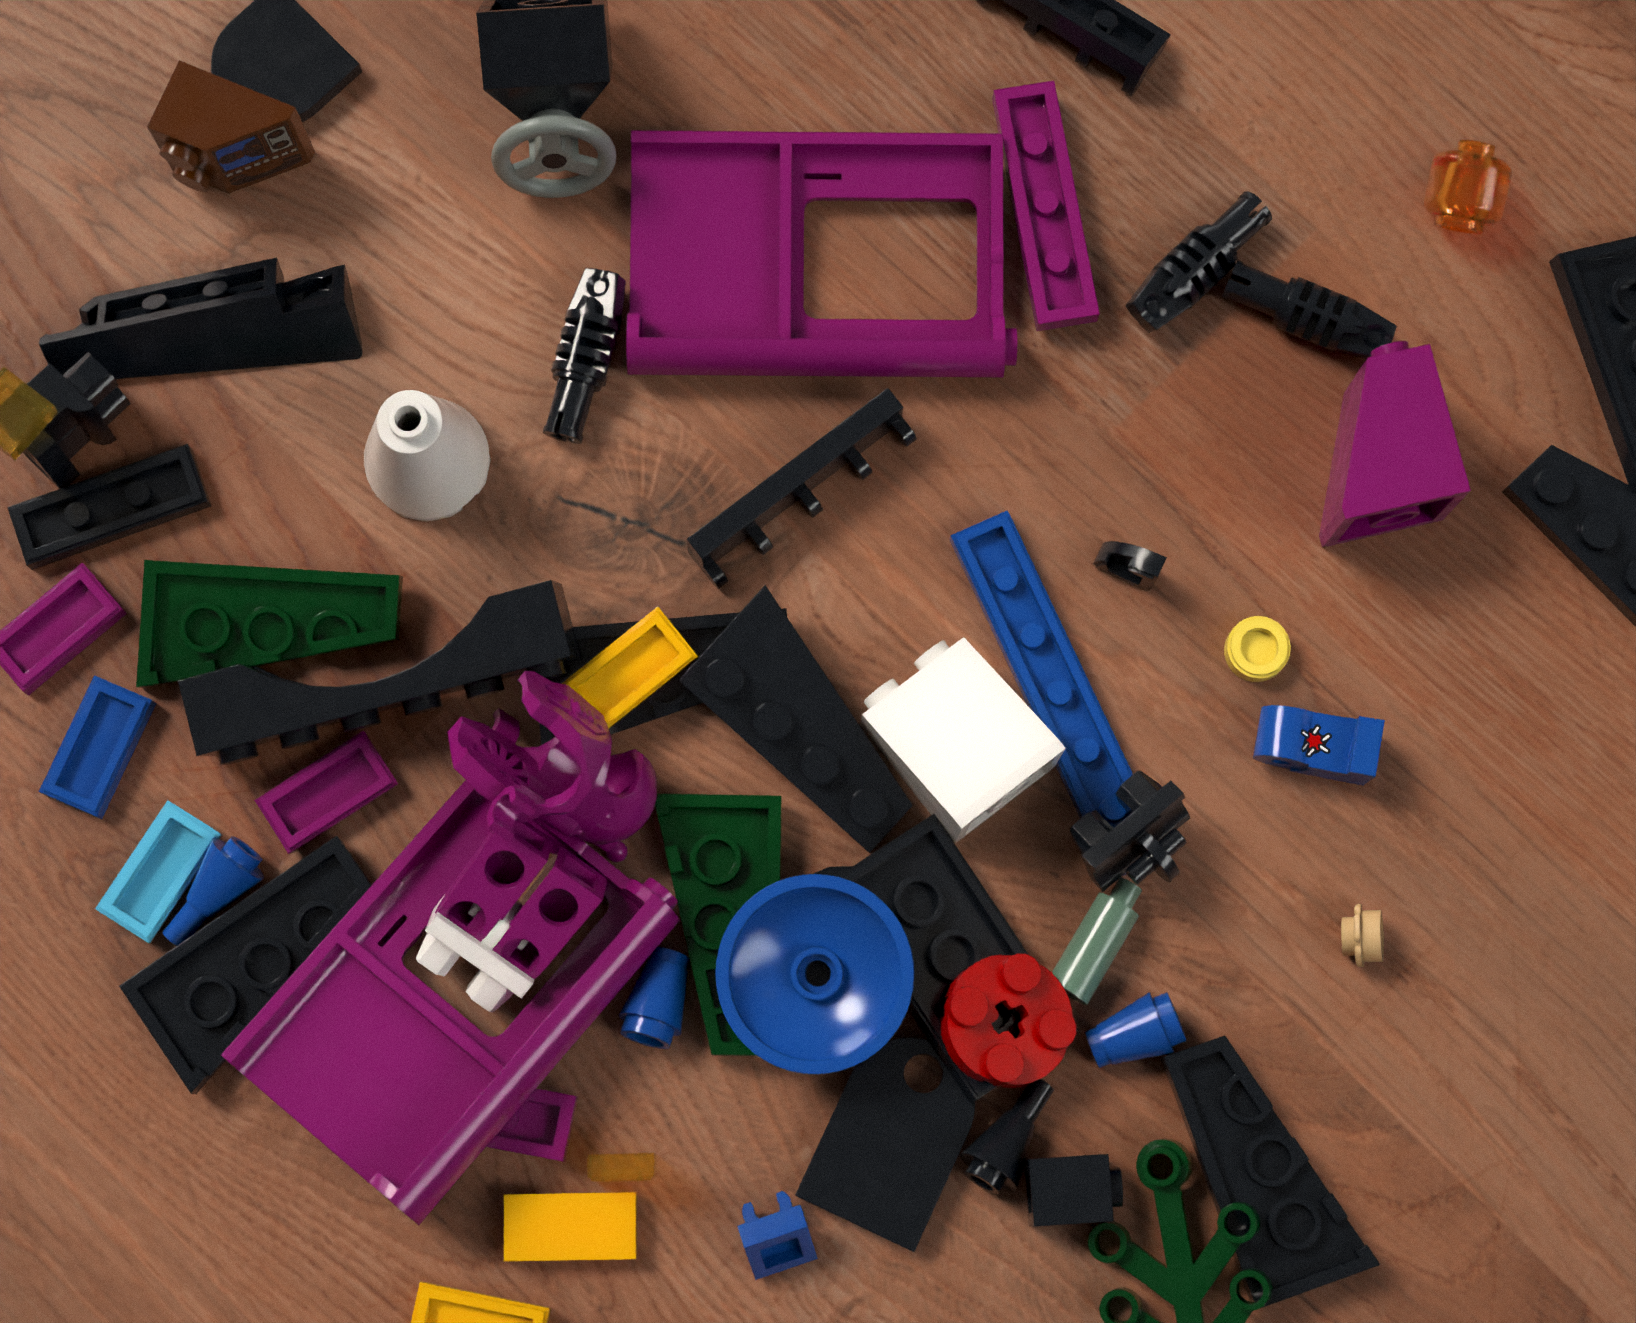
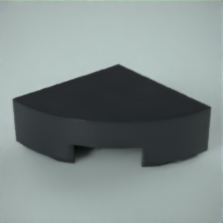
M1107 541L1102 544L1093 564L1096 565L1095 568L1147 591V589L1150 590L1158 578L1167 557L1136 545L1118 541Z

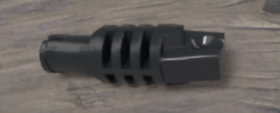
M1249 191L1243 192L1238 200L1212 225L1203 224L1202 226H1196L1154 266L1150 274L1125 305L1130 314L1148 333L1158 330L1188 308L1191 309L1236 265L1235 261L1238 259L1237 251L1263 226L1271 222L1272 214L1267 206L1249 215L1262 202L1258 196Z
M1237 260L1231 279H1229L1222 295L1227 300L1228 298L1273 316L1272 323L1277 325V329L1333 352L1337 351L1365 359L1371 357L1370 352L1375 348L1391 343L1397 325L1360 304L1355 299L1301 277H1298V279L1291 277L1290 282H1286L1247 266Z
M585 268L564 319L566 321L565 326L560 334L561 341L557 345L555 353L556 359L553 361L551 368L552 378L557 381L547 423L543 428V434L551 438L566 442V438L569 437L568 441L571 443L581 444L593 393L599 392L606 385L607 371L611 366L612 352L615 351L616 337L619 335L626 286V281L618 273Z

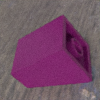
M1397 341L1375 348L1370 352L1371 357L1367 358L1345 390L1319 533L1322 548L1442 521L1471 491L1430 344L1409 348L1407 341Z

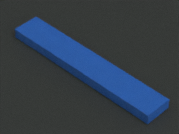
M1008 510L950 536L951 545L1027 706L1066 748L1055 766L1080 819L1088 812L1096 810L1115 828L1130 815L1120 805L1115 793L1120 785L1131 777L1133 773Z

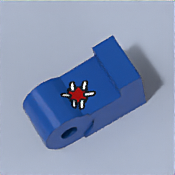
M1290 706L1261 707L1253 759L1265 764L1290 769L1291 772L1364 786L1376 777L1385 720L1362 716L1353 719L1316 713Z

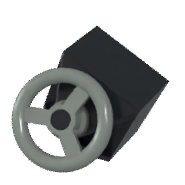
M483 0L476 12L483 90L522 120L504 131L496 140L491 154V162L495 173L509 187L536 197L561 198L575 196L599 186L609 177L615 167L616 149L611 138L601 128L580 118L609 84L613 63L608 1ZM578 138L588 142L595 148L598 153V159L579 154ZM528 140L529 157L512 164L510 161L511 152L516 146ZM566 170L579 174L565 179H541L535 177L546 171L561 172Z

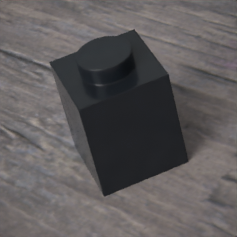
M1108 1154L1025 1160L1024 1171L1029 1226L1114 1221L1113 1207H1123L1120 1167H1109Z

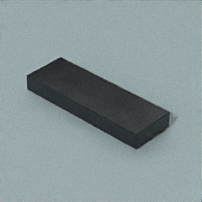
M186 444L7 508L26 565L31 570L206 509L212 505L193 450Z

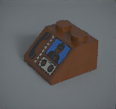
M180 60L147 126L160 149L159 154L167 160L172 171H174L172 176L185 186L200 192H207L209 186L230 194L308 164L315 154L313 145L296 107Z

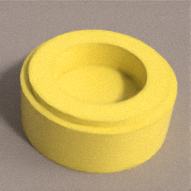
M1253 616L1240 621L1229 633L1224 646V655L1229 668L1235 675L1250 682H1263L1275 677L1288 662L1291 651L1290 640L1285 629L1273 619L1263 616Z

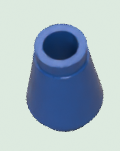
M657 947L652 952L650 959L647 960L619 1013V1017L623 1020L620 1031L622 1036L645 1046L669 1049L673 1036L681 1035L688 976L687 968L690 962L688 956L662 947Z
M1149 992L1096 1025L1097 1027L1085 1031L1089 1046L1099 1068L1109 1064L1114 1065L1174 1053L1173 1046L1187 1041L1168 992L1156 997H1152Z

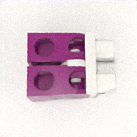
M517 818L513 825L515 836L510 841L490 830V833L468 864L434 907L425 929L427 934L416 957L418 963L435 975L445 977L460 956L476 966L479 971L469 982L466 993L470 996L471 1000L492 1013L513 994H516L521 999L533 985L534 980L546 969L603 901L608 880L561 845L548 861L554 840L530 823H522ZM544 867L543 872L540 874V876L537 878L534 884L530 887L527 893L523 896L520 902H518L517 900L527 889V887L530 885L533 879L537 876L540 870Z

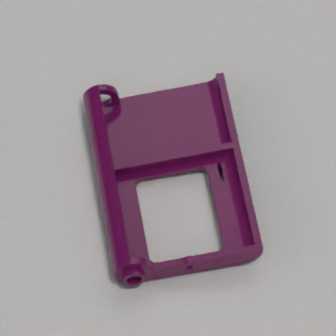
M631 130L630 311L627 315L626 330L627 374L1003 378L1005 366H1016L1017 328H1005V317L1003 316V134ZM813 201L970 203L976 210V314L968 320L814 319L809 317L804 311L805 207Z
M466 780L221 1054L241 1074L418 1226L680 921L673 911V908L678 904V900L653 878L649 877L643 884L632 878L629 879L576 835L564 836L539 819L527 821L554 840L550 852L552 855L561 845L608 879L604 898L609 902V908L601 920L506 1030L495 1037L484 1034L404 966V956L424 934L434 907L446 894L454 880L490 833L487 824V813L492 802L481 796Z

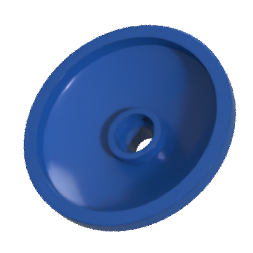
M822 874L799 875L777 881L763 888L745 902L730 921L722 937L715 973L716 988L722 1011L728 1024L742 1043L766 1062L788 1071L803 1074H827L842 1071L867 1060L884 1047L894 1036L906 1016L912 999L915 976L914 960L908 937L902 924L886 903L877 895L855 882L841 877ZM817 960L825 962L831 971L829 981L823 986H815L807 978L809 965Z

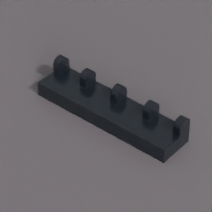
M976 0V1H978V2L981 3V4H984L987 0ZM1002 0L1028 16L1023 28L1026 32L1035 36L1043 25L1080 48L1075 62L1084 68L1088 66L1094 57L1124 75L1126 78L1121 90L1131 97L1140 86L1148 69L1163 52L1171 36L1165 30L1116 0Z
M889 388L885 389L686 539L688 553L717 589L728 582L725 572L716 564L718 560L746 539H749L762 555L770 551L773 545L761 528L797 501L812 518L823 511L821 504L811 490L846 464H848L860 480H864L872 474V469L860 453L888 432L892 431L905 447L917 440L915 433L902 417L904 407Z

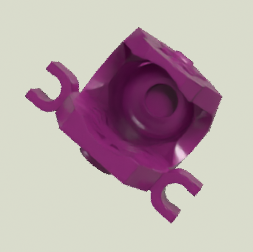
M524 671L517 680L522 685L521 701L529 715L554 734L555 737L539 747H521L516 745L515 743L520 734L519 721L499 707L493 713L495 720L492 728L486 724L461 716L447 732L453 768L481 796L492 802L487 813L488 828L507 841H510L515 836L513 825L516 818L522 823L532 819H539L564 836L576 835L584 841L595 844L606 852V856L610 861L617 863L624 861L628 855V848L621 840L629 838L640 830L650 818L656 805L658 782L656 772L650 761L636 749L611 755L612 739L604 716L569 685L551 682L535 671Z

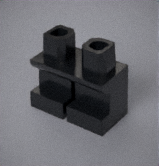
M88 352L64 375L49 363L0 407V426L17 448L49 480L61 489L69 486L80 475L70 459L90 440L100 445L111 444L117 440L107 425L131 403L117 387L119 384L116 379Z

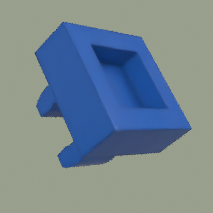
M784 1191L776 1193L780 1208L779 1212L758 1218L751 1202L744 1204L742 1208L745 1223L737 1227L755 1280L818 1259L801 1205L793 1207L790 1197Z

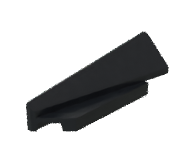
M277 257L96 296L79 309L82 323L74 330L56 334H45L39 340V346L47 364H52L62 375L89 352L115 379L353 360L360 358L363 354L345 264L284 282V276Z

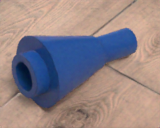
M231 836L227 842L213 838L186 896L187 902L163 930V935L174 945H179L192 936L207 917H213L262 881L264 875L257 867L262 861L260 855L237 837Z

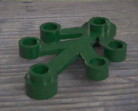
M1167 1138L1154 1140L1141 1149L1137 1157L1136 1169L1141 1182L1147 1188L1154 1191L1166 1265L1133 1242L1127 1229L1120 1223L1113 1221L1104 1222L1093 1228L1088 1237V1247L1093 1257L1103 1263L1116 1262L1172 1304L1177 1323H1205L1201 1301L1239 1246L1252 1239L1258 1233L1260 1217L1256 1209L1246 1202H1234L1225 1206L1218 1216V1230L1194 1263L1181 1187L1190 1178L1192 1159L1186 1147L1180 1142ZM1158 1153L1167 1155L1173 1162V1172L1167 1179L1158 1178L1151 1170V1161ZM1233 1210H1241L1250 1218V1229L1244 1235L1234 1234L1228 1227L1227 1218ZM1104 1230H1112L1119 1236L1120 1248L1116 1254H1107L1100 1248L1099 1236ZM1248 1268L1236 1274L1230 1283L1229 1292L1231 1299L1212 1323H1245L1254 1310L1260 1309L1270 1300L1272 1283L1269 1277L1263 1271L1255 1268ZM1253 1277L1261 1283L1263 1294L1259 1301L1250 1302L1241 1296L1239 1285L1243 1278ZM1119 1287L1106 1293L1100 1302L1099 1311L1104 1323H1163L1142 1309L1140 1297L1129 1288ZM1115 1296L1126 1298L1132 1306V1314L1126 1321L1116 1319L1111 1313L1110 1303Z

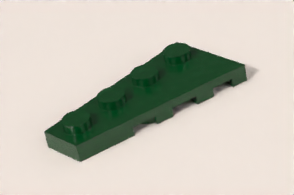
M144 560L136 688L176 682L238 664L261 666L399 640L403 576Z
M657 794L656 812L675 895L678 900L680 918L712 1056L759 1057L736 1036L722 1011L716 988V960L722 937L737 911L763 888L780 881L782 796Z

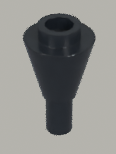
M1039 1079L1026 1085L1011 1110L1008 1109L960 1154L961 1159L968 1166L965 1175L974 1184L996 1195L999 1194L1002 1188L1010 1191L1017 1190L1035 1130L1034 1122L1054 1091L1047 1082Z

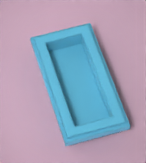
M167 800L95 909L150 944L197 874L212 839H220L222 834Z

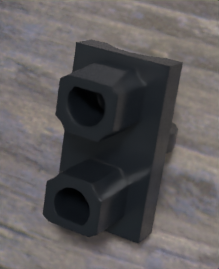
M1137 771L1122 783L1115 793L1120 805L1130 814L1121 823L1113 828L1094 810L1085 814L1070 828L1073 841L1082 854L1089 877L1102 892L1125 873L1136 884L1142 882L1153 871L1169 883L1180 874L1171 856L1187 843L1182 834L1177 830L1190 819V815L1182 803L1185 795L1171 780L1162 787L1142 771Z

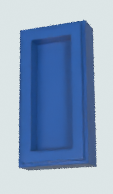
M94 675L39 792L102 819L157 703Z

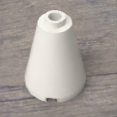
M415 390L397 392L382 404L364 450L366 477L376 496L402 517L426 522L452 517L463 510L462 507L471 501L476 494H479L486 484L491 461L485 433L478 421L466 409L451 401Z

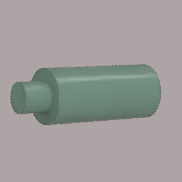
M1120 877L1110 895L1098 893L1052 971L1053 975L1062 984L1068 997L1080 1004L1088 1005L1139 918V915L1132 910V907L1141 894L1142 889L1127 879Z

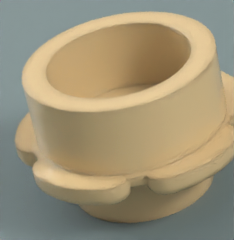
M1356 904L1354 907V917H1342L1341 920L1343 956H1355L1358 967H1364L1365 962H1383L1384 931L1382 910H1363L1362 904Z

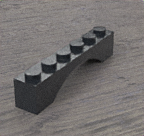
M549 580L489 596L470 623L442 649L407 670L377 681L342 687L312 686L284 679L257 666L238 664L178 680L196 756H218L220 765H228L259 756L256 745L279 739L281 748L287 749L318 741L320 738L317 729L341 723L343 732H351L381 723L379 712L403 706L405 716L435 710L443 707L442 695L465 689L467 699L495 694L505 690L502 679L523 674L524 671H535L546 679L555 678L567 673L565 662L580 659L581 656L562 584Z

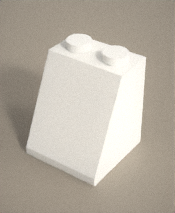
M964 637L951 647L942 640L927 650L914 662L919 671L900 686L894 679H891L872 692L864 700L868 710L862 714L860 724L931 815H936L954 844L1052 770L1066 749L1052 731Z

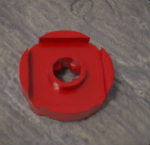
M1027 954L994 955L974 963L954 979L945 996H948L944 1005V1017L941 1018L943 1043L957 1067L967 1076L979 1082L986 1081L993 1085L1003 1086L1001 1088H1018L1031 1084L1048 1075L1059 1065L1064 1058L1067 1047L1073 1042L1076 1035V1023L1072 1017V1007L1062 984L1052 972L1040 965L1034 957ZM998 1004H1003L1008 1010L1016 1009L1021 1017L1018 1023L1020 1034L1017 1038H1014L1009 1031L998 1034L994 1030L992 1023L999 1017L998 1011L995 1008Z

